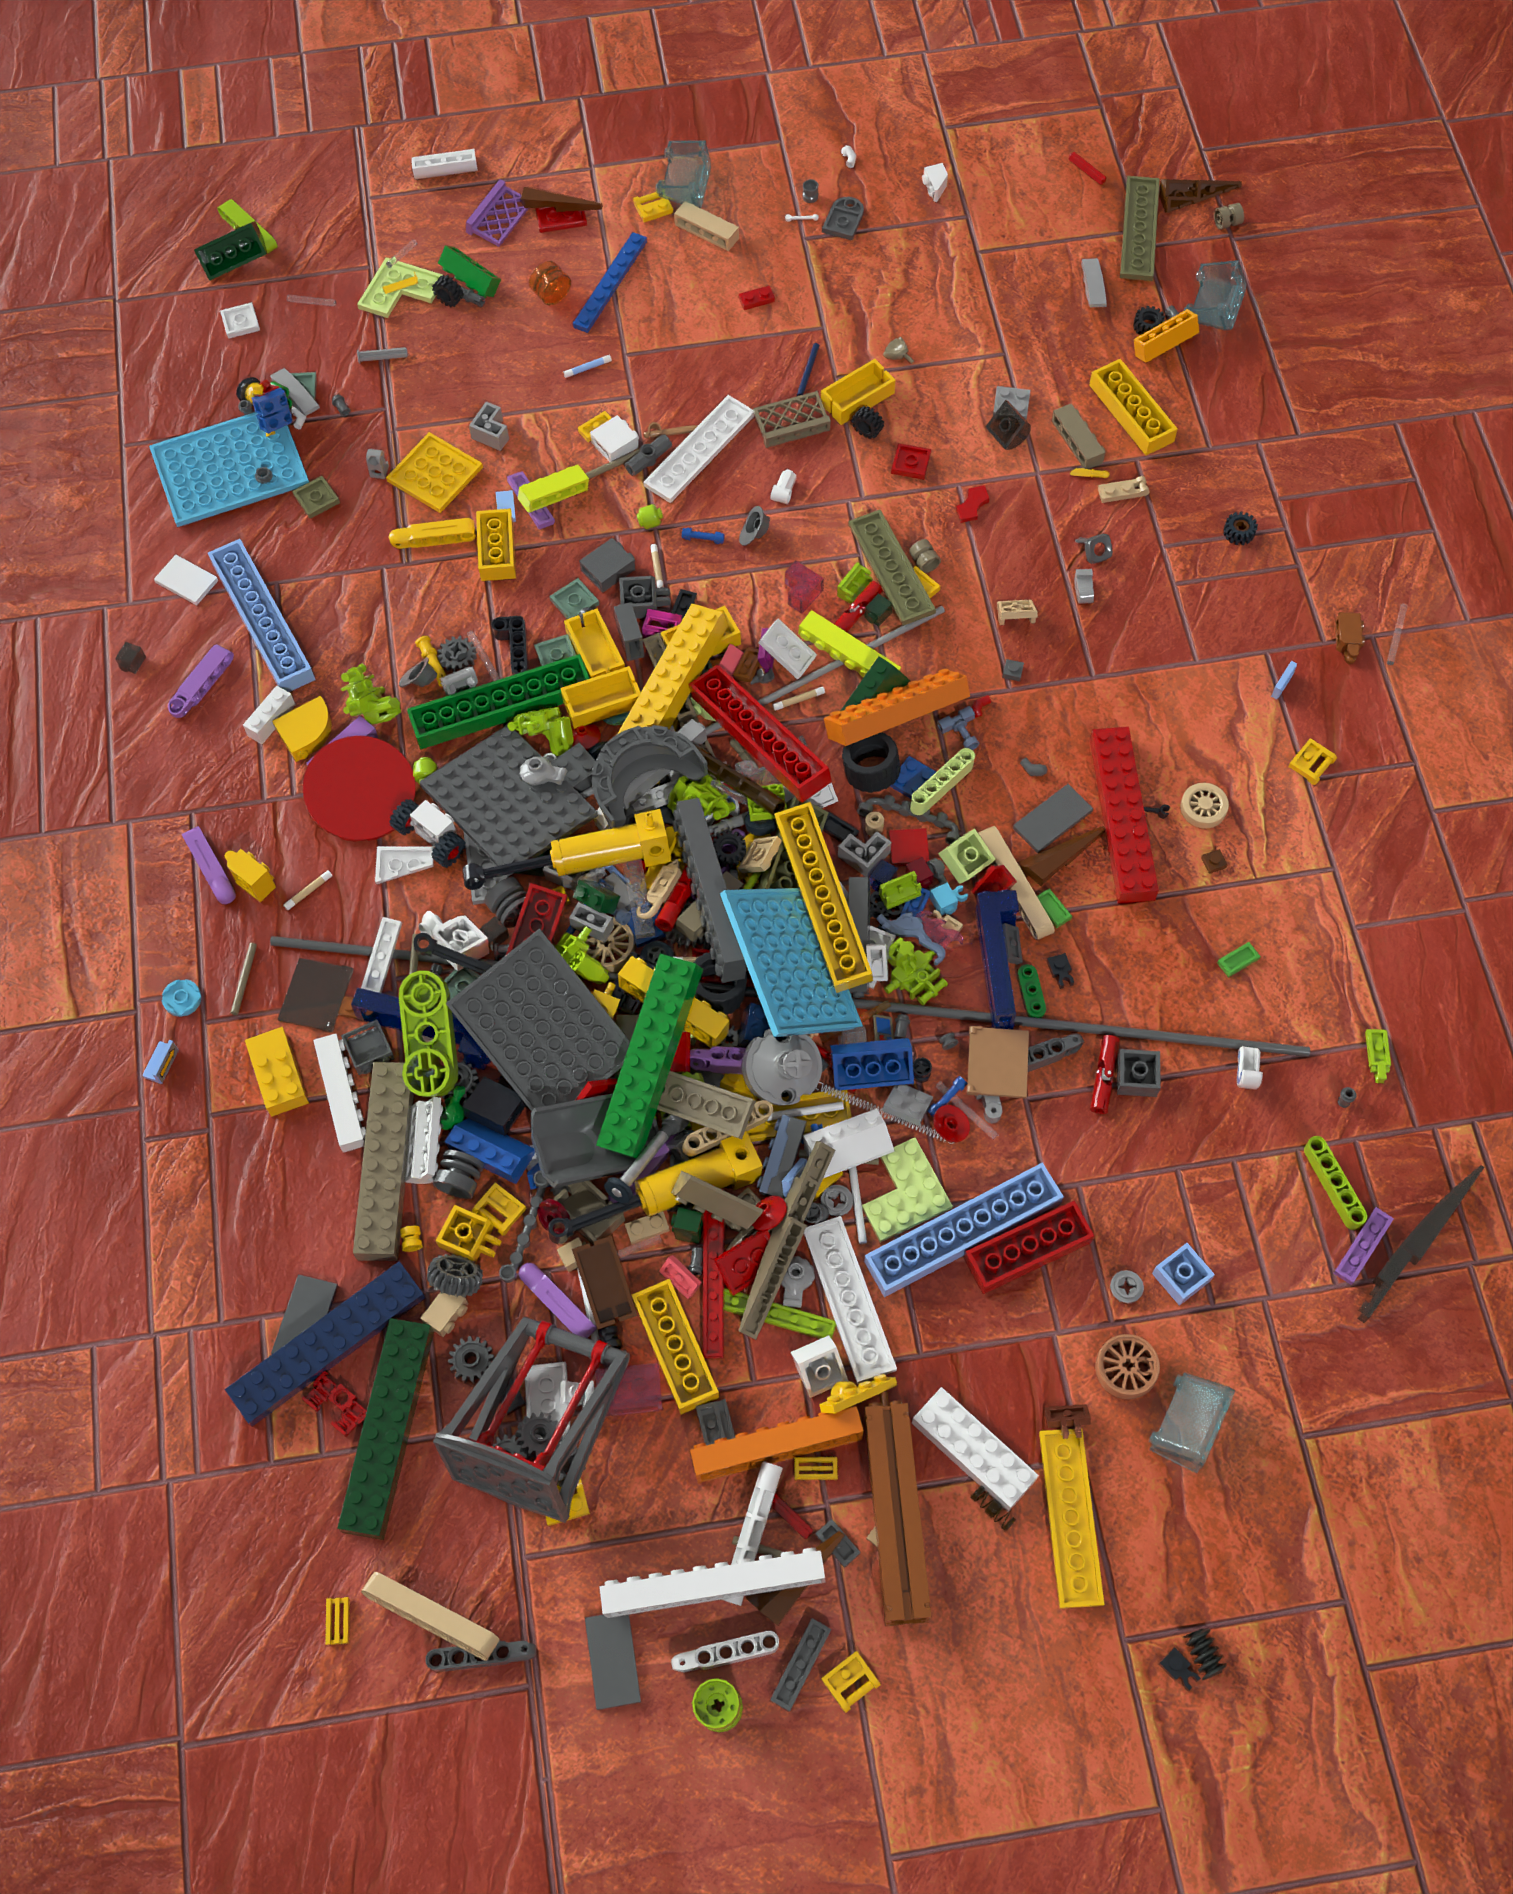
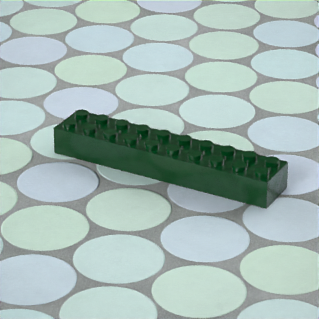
M392 1318L389 1320L337 1527L342 1533L384 1540L434 1335L431 1325Z

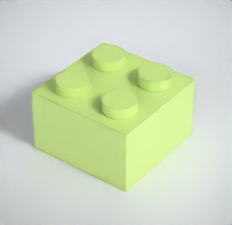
M975 828L938 853L959 884L969 880L996 860Z

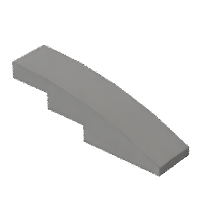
M1098 258L1082 259L1083 280L1086 286L1085 294L1089 306L1106 307L1105 287Z
M285 368L270 376L272 381L278 382L289 389L288 398L292 400V405L303 415L307 416L320 408L307 390Z

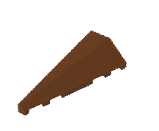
M1162 179L1159 197L1165 213H1169L1240 188L1242 181Z
M524 187L521 196L524 208L555 207L557 212L602 210L603 207L602 203L535 187Z
M1096 828L1017 863L1026 878L1030 876L1037 884L1042 886L1064 865H1069L1105 832V828Z
M840 1530L815 1547L816 1551L821 1550L823 1566L845 1537V1534ZM809 1585L748 1595L746 1599L779 1626Z

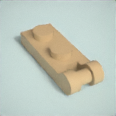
M1139 476L1133 480L1098 486L1102 503L1142 497L1150 493L1144 476Z

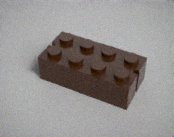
M612 1236L594 1241V1246L587 1243L572 1248L597 1329L615 1324V1317H618L621 1322L637 1316Z

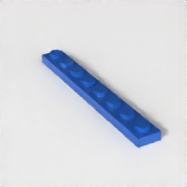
M632 232L573 322V328L586 333L590 331L646 245L647 237Z

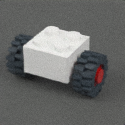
M406 799L405 802L402 801L401 805L396 807L397 810L392 812L394 814L390 817V826L402 835L409 834L410 831L415 829V832L435 847L431 855L436 862L444 868L452 866V863L455 864L457 858L461 857L460 854H463L466 842L457 835L453 818L447 813L444 815L436 804H430L426 800L420 806L411 799Z

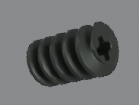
M1203 1628L1183 1638H1190L1186 1645L1188 1647H1195L1190 1654L1198 1655L1194 1663L1202 1664L1198 1672L1206 1673L1202 1680H1206L1222 1673V1670L1227 1665L1226 1663L1218 1662L1223 1656L1214 1654L1219 1647L1210 1645L1215 1638L1207 1637L1206 1635L1211 1630Z

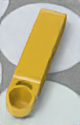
M470 518L412 524L407 528L394 529L389 534L391 545L398 549L469 542L476 537L475 524Z

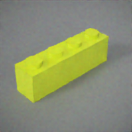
M579 465L568 467L565 470L520 486L518 500L527 512L530 513L587 491L589 478Z

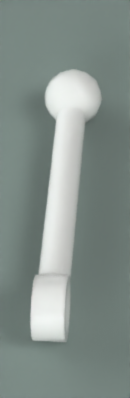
M788 214L785 216L787 222L800 219H813L817 221L819 218L817 214L813 216H791Z

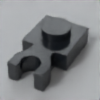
M1066 953L1047 958L1046 962L1052 977H1058L1059 988H1064V980L1068 981L1070 986H1073L1074 979L1069 975L1072 972V968Z
M1175 1647L1159 1663L1174 1681L1180 1678L1187 1691L1192 1688L1187 1681L1189 1677H1192L1196 1682L1201 1679L1196 1673L1187 1669L1191 1663Z

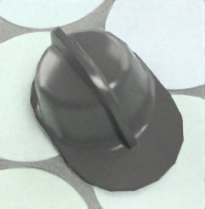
M755 506L749 512L739 536L741 545L750 544L754 538H761L768 531L770 517L764 514L762 507Z
M424 658L420 663L409 669L400 679L399 686L405 687L410 683L419 687L429 685L437 677L434 668L428 663L429 658Z

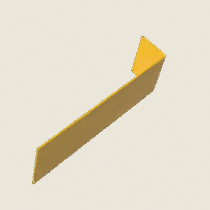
M414 271V277L382 288L385 294L417 284L418 278Z

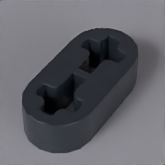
M879 891L871 894L870 905L874 904V908L879 905L880 910L884 908L886 910L885 913L888 912L891 919L900 917L903 904L895 906L898 908V911L892 912L891 909L895 907L887 910L883 901L875 902V899L881 898Z

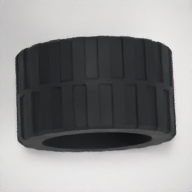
M880 732L843 748L842 759L845 774L853 788L868 793L879 792L889 788L898 779L901 771L898 748L892 737ZM877 756L885 758L877 766L862 767L857 765L868 757Z
M704 953L693 962L703 968L700 980L709 975H716L715 959L712 960L710 953ZM747 972L745 979L731 981L734 988L726 993L717 994L709 992L699 983L695 998L701 1002L703 1000L712 1006L711 1009L717 1013L720 1011L726 1016L732 1014L740 1007L744 1000Z

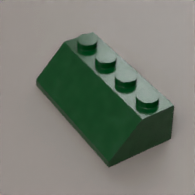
M251 222L194 249L209 281L267 254L264 238L256 222Z
M878 656L840 711L845 710L847 706L858 705L862 700L876 698L880 693H889L895 687H904L911 681L895 666Z

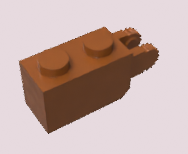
M1339 612L1335 621L1336 650L1344 653L1346 663L1353 664L1356 661L1361 646L1363 647L1365 644V636H1362L1364 621H1361V613Z

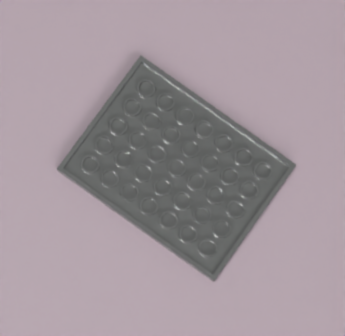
M507 725L419 782L424 791L453 818L454 822L497 866L537 858L552 848L551 841L568 837L598 816V812L565 779L561 785L553 782L536 786L525 783L520 775L521 765L532 757L542 756L515 730L510 731Z
M538 929L446 1003L531 1111L538 1107L575 1101L588 1081L608 1079L622 1068L630 1045V1040L541 929Z

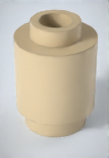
M870 812L865 818V831L871 837L876 832L881 834L884 828V817L879 812Z

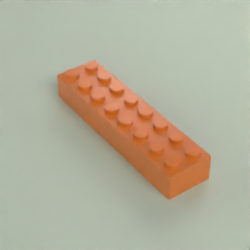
M942 669L935 675H926L922 680L911 681L904 687H895L889 693H880L876 698L865 699L858 705L847 706L843 711H834L830 713V716L824 718L828 739L848 746L970 697L967 676L959 674V672L950 671L949 669Z
M857 1406L848 1407L835 1414L820 1412L817 1417L810 1418V1416L798 1418V1422L789 1423V1421L777 1424V1427L771 1429L769 1427H762L752 1434H748V1432L735 1435L736 1438L729 1440L727 1438H720L710 1445H706V1443L697 1444L694 1446V1449L690 1450L697 1483L759 1468L762 1461L774 1464L793 1459L794 1457L861 1441L864 1431Z

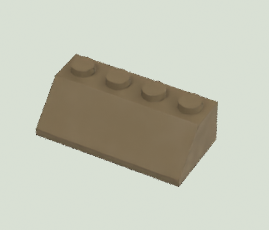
M681 1171L671 1192L676 1195L675 1200L685 1205L687 1202L695 1204L694 1209L702 1213L707 1210L712 1213L711 1217L722 1222L724 1218L730 1221L729 1226L739 1231L741 1227L748 1230L763 1212V1209L684 1171Z

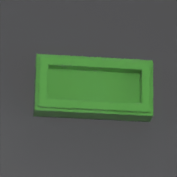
M1050 888L1037 895L1056 929L1072 919V915Z
M1248 942L1219 959L1217 964L1229 978L1259 960L1261 956Z

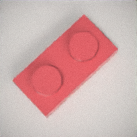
M673 1255L668 1257L659 1271L667 1280L670 1279L672 1285L687 1299L694 1295L702 1283Z

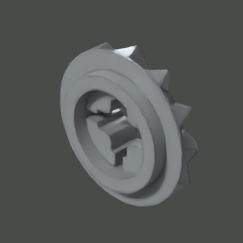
M832 1185L822 1193L821 1204L827 1206L831 1216H842L848 1214L852 1208L853 1196L846 1187ZM840 1194V1201L843 1203H839L834 1208V1201L832 1199H836Z
M1125 1270L1113 1276L1110 1289L1113 1296L1119 1302L1129 1304L1136 1302L1142 1296L1144 1285L1136 1273ZM1125 1280L1128 1286L1133 1287L1129 1290L1128 1295L1125 1289L1120 1288L1124 1286Z

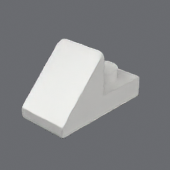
M867 944V960L872 971L873 981H888V949L886 944Z

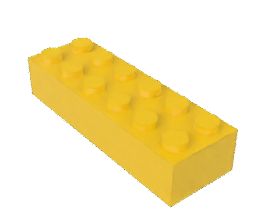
M1121 359L1092 372L1089 386L1145 455H1149L1175 441L1177 427Z
M631 956L618 973L619 987L644 1003L655 968L652 970L644 960ZM694 996L683 1030L690 1032V1035L710 1048L719 1046L729 1033L728 1017L720 1011L717 1013L711 1009L712 1006L703 1000L701 1002Z
M665 1280L632 1294L633 1303L680 1415L695 1409L696 1406L718 1399L719 1392L671 1280Z

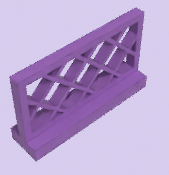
M499 179L466 221V233L470 235L475 233L500 247L529 208H524V206L518 207L517 202H522V195L505 186V181ZM505 193L510 194L512 198L504 199ZM514 203L515 207L507 208L506 204ZM503 204L504 209L496 210V205ZM517 212V217L510 218L509 213ZM506 213L507 218L498 219L497 214ZM495 215L496 220L487 221V216ZM509 223V227L501 228L500 224ZM489 225H498L499 229L490 230ZM480 226H486L487 231H481L478 228ZM500 233L501 235L499 240L492 237V234Z

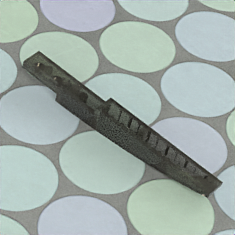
M1480 1165L1450 1191L1397 1248L1372 1281L1376 1284L1369 1294L1372 1298L1369 1302L1365 1300L1358 1311L1361 1314L1357 1319L1365 1323L1407 1263L1411 1262L1416 1265L1422 1259L1485 1168L1484 1166Z

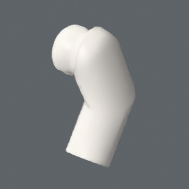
M845 146L842 148L841 153L843 156H848L847 167L853 168L857 156L851 146Z
M292 407L291 413H294V416L297 417L293 426L296 429H301L306 416L295 407Z

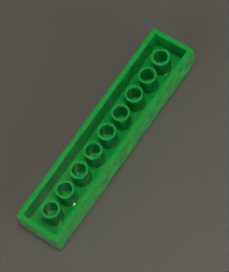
M578 654L408 708L407 712L421 750L512 721L516 715L562 705L564 704L561 694L562 687L590 678L581 655Z
M663 954L659 955L596 1146L635 1159L644 1150L703 972V968L696 963Z

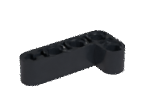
M521 616L495 618L491 623L494 637L501 641L510 640L512 675L528 671V640L524 618Z

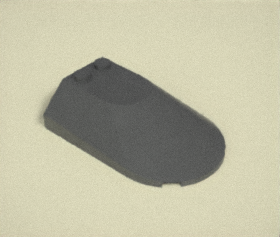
M613 1094L534 1108L531 1112V1139L542 1176L553 1188L624 1173L636 1160L635 1158L596 1146ZM655 1117L644 1149L659 1132Z

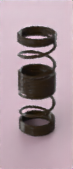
M980 1486L970 1498L976 1502L985 1496L980 1508L989 1505L985 1513L991 1518L996 1515L994 1522H998L1007 1515L1001 1526L1004 1532L1007 1531L1016 1519L1012 1517L1003 1527L1010 1513L996 1520L1003 1506L996 1499H993L982 1507L989 1492L979 1497L985 1490L983 1486Z

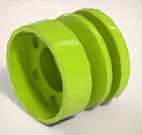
M718 1678L707 1680L694 1693L692 1701L693 1712L697 1720L710 1731L718 1733L729 1731L741 1719L743 1712L742 1698L734 1686L726 1680ZM718 1701L725 1705L721 1707V1712L714 1709L717 1707L716 1702Z

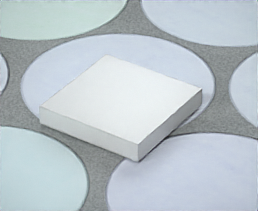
M252 302L220 310L228 339L260 331Z

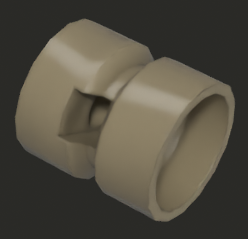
M1240 203L1215 209L1214 220L1217 228L1221 230L1243 223L1244 211Z
M927 539L916 542L909 550L910 555L917 561L916 564L924 573L933 571L941 563L940 557Z

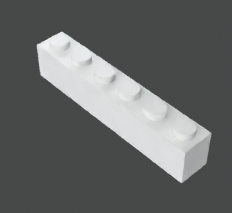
M337 1034L315 1039L313 1041L339 1146L343 1153L364 1147L366 1128L361 1125V1121L364 1120L362 1111L357 1109L356 1103H359L357 1092L352 1090V1085H355L352 1074H348L347 1068H350L348 1057H344L343 1051L346 1050L343 1039L339 1040Z

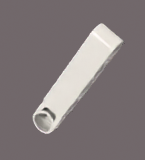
M765 1631L702 1646L696 1650L675 1655L671 1660L672 1669L679 1672H689L697 1669L707 1670L769 1655L778 1650L779 1638L775 1632ZM766 1637H772L776 1643L774 1647L766 1648L763 1645V1640ZM745 1642H750L754 1645L751 1653L746 1654L742 1651L741 1647ZM724 1647L732 1650V1655L728 1659L720 1656V1651ZM703 1652L709 1653L711 1656L710 1661L706 1664L698 1661L699 1655ZM685 1661V1665L681 1666L680 1663Z

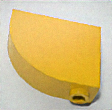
M321 696L272 721L278 735L295 762L307 758L310 754L320 749L327 741L332 726L330 714Z

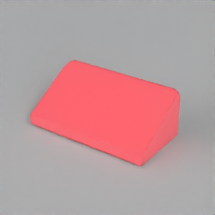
M729 644L719 666L734 679L733 674L744 653L734 645Z

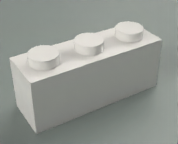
M276 686L243 724L247 736L263 744L275 730L272 721L294 708L295 702L291 693Z

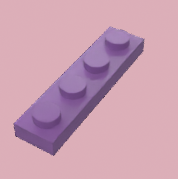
M523 471L507 476V482L517 497L519 487L530 483ZM547 507L528 513L538 529L553 525L555 522Z
M1376 1207L1333 1274L1352 1285L1394 1218Z

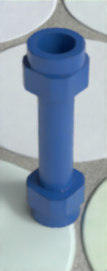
M683 528L682 538L685 540L696 538L714 541V544L724 543L725 534L716 531L715 534L692 531V528Z
M958 1076L952 1082L953 1086L936 1104L933 1103L927 1112L932 1117H934L938 1108L946 1105L959 1090L962 1091L965 1088L967 1082L962 1077Z

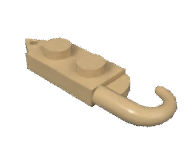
M678 859L668 866L662 867L647 893V900L653 906L647 913H641V907L638 906L636 914L639 918H652L657 914L663 902H666L682 874Z

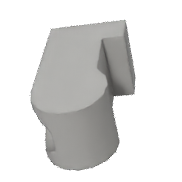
M368 449L366 462L370 477L385 479L389 463L384 459V451Z
M1076 569L1074 583L1078 604L1094 602L1092 569Z
M975 1095L976 1100L982 1099L985 1109L984 1119L988 1123H997L1002 1114L999 1096Z

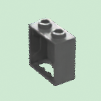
M378 1020L341 1035L358 1075L370 1073L373 1069V1062H391L395 1059ZM375 1026L373 1029L367 1030L369 1027ZM367 1030L364 1033L358 1034L353 1038H348L351 1035L359 1033L360 1031Z

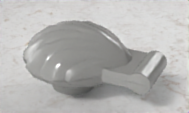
M532 757L526 760L520 767L522 780L533 786L547 782L561 785L567 774L566 768L552 766L545 757Z
M799 1256L792 1258L781 1283L785 1289L783 1306L801 1308L803 1291L815 1279L813 1266L806 1259H802Z

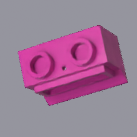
M647 609L642 628L643 637L647 638L668 630L667 628L652 626V620L659 621L664 627H667L668 623L677 626L682 621V615Z

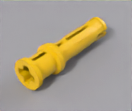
M422 636L416 640L415 645L421 650L423 659L429 658L428 663L437 673L436 680L438 685L442 686L439 678L446 676L436 656L437 650L432 647L429 636Z

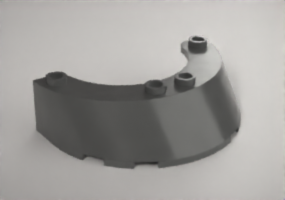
M637 726L617 734L604 745L597 760L594 762L592 788L610 829L625 826L624 796L629 785L641 774L656 769H668L684 775L691 781H697L708 774L707 761L687 737L663 726Z

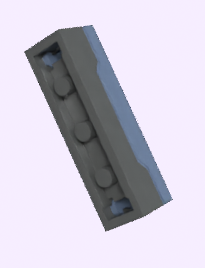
M782 1115V1118L777 1120L775 1126L777 1135L776 1138L771 1139L769 1150L772 1151L770 1157H766L763 1164V1169H766L764 1177L760 1176L757 1184L760 1194L767 1195L768 1197L780 1196L784 1198L782 1180L794 1167L806 1128V1121L787 1115Z

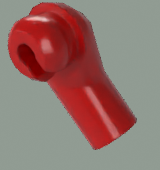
M989 695L973 702L971 708L975 713V718L982 716V707L991 703Z

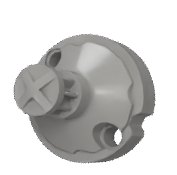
M769 1029L764 1032V1037H756L748 1044L742 1059V1073L747 1087L758 1099L766 1100L772 1105H791L798 1103L800 1096L810 1095L815 1090L821 1078L822 1060L816 1044L808 1035L783 1036L782 1041L779 1042L773 1037L772 1031ZM783 1091H786L789 1095L786 1102L781 1098Z

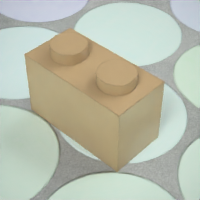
M440 1292L420 1319L423 1324L431 1325L436 1333L444 1337L446 1333L449 1334L453 1330L454 1322L457 1318L465 1314L468 1309V1302L462 1296H449L446 1293L441 1294Z

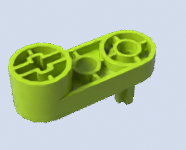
M420 970L408 975L399 988V1005L405 1052L402 1077L405 1085L411 1092L419 1096L441 1097L447 1095L458 1081L452 1011L446 1005L451 1000L450 991L442 977L430 971ZM432 1026L435 1030V1036L430 1042H425L422 1032L426 1027ZM440 1059L443 1061L444 1066L440 1065ZM431 1069H434L435 1074L430 1075V1077H427V1072L431 1071Z

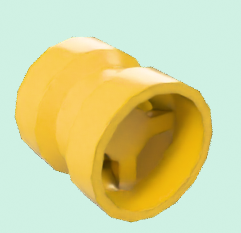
M406 1226L400 1229V1235L403 1238V1251L413 1252L423 1248L422 1240L419 1238L421 1234L419 1226Z

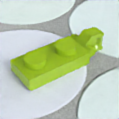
M1367 1029L1365 1036L1369 1068L1371 1072H1375L1376 1083H1384L1387 1080L1386 1073L1390 1072L1391 1066L1387 1030Z

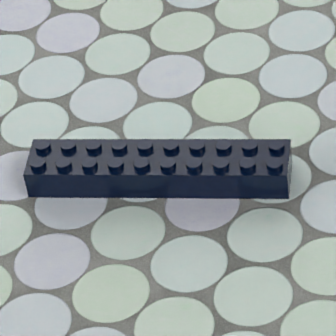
M399 1261L224 1390L248 1424L253 1427L315 1381L323 1371L327 1372L388 1327L390 1318H400L423 1301L425 1296Z

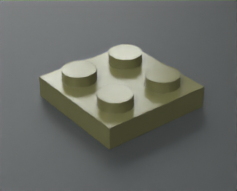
M323 476L292 491L293 496L310 519L340 503L339 498Z

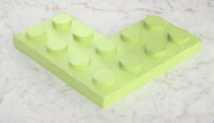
M386 257L357 304L358 309L388 318L402 294L432 303L436 297L434 291H432V285L442 274ZM415 271L418 278L417 284L385 294L382 287L414 277Z
M916 1138L893 1147L894 1152L880 1157L896 1189L862 1205V1209L880 1243L953 1207Z

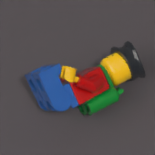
M254 377L246 378L238 384L236 389L238 399L251 402L252 407H254L257 413L259 427L266 432V437L274 435L275 430L292 423L293 420L290 412L292 400L288 398L289 389L275 381L263 380L260 382L259 379Z

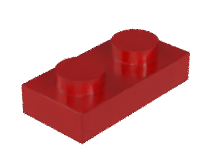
M769 285L740 293L739 300L743 309L747 310L775 302V296Z

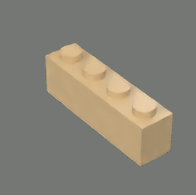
M686 201L674 213L676 226L727 251L739 240L738 226Z

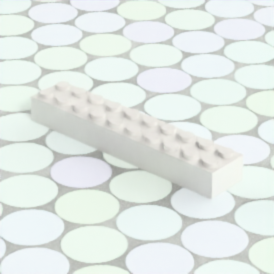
M816 1548L803 1549L802 1554L794 1555V1551L781 1553V1557L773 1558L772 1555L760 1556L759 1561L751 1562L750 1558L737 1560V1564L729 1565L728 1562L716 1563L715 1568L709 1569L705 1565L693 1567L691 1572L678 1569L671 1571V1575L666 1576L662 1575V1573L649 1574L648 1579H640V1576L627 1578V1582L623 1583L618 1582V1580H610L605 1582V1586L599 1587L603 1615L611 1618L826 1583L821 1550L816 1551Z

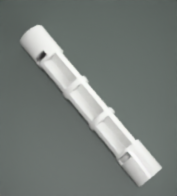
M762 1461L731 1565L737 1564V1560L750 1558L751 1562L755 1561L781 1476L782 1467ZM744 1596L721 1600L741 1606Z

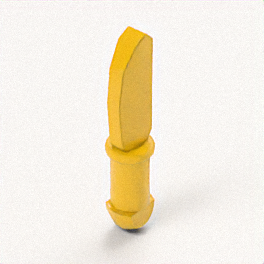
M1077 468L1070 472L1072 476H1091V478H1108L1110 475L1106 470Z

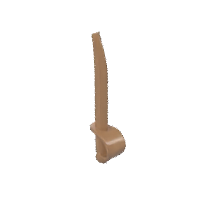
M653 422L648 426V432H645L643 436L644 438H654L664 434L670 436L691 433L697 426H683L662 430L659 423Z

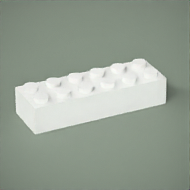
M942 1387L913 1418L912 1424L979 1486H983L985 1491L989 1492V1495L996 1499L1007 1512L1011 1510L1039 1476Z

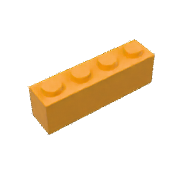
M1187 309L1133 339L1135 356L1146 363L1183 341L1192 338V336L1199 333L1198 315Z

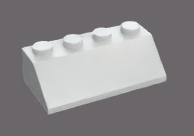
M877 1108L803 1135L804 1149L808 1157L816 1141L823 1142L836 1150L823 1178L894 1152L886 1123Z

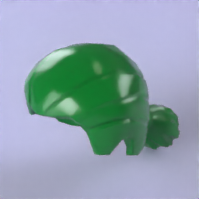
M456 1086L453 1096L445 1099L446 1107H443L440 1120L441 1129L452 1130L456 1124L464 1120L465 1114L459 1101L465 1094V1087Z

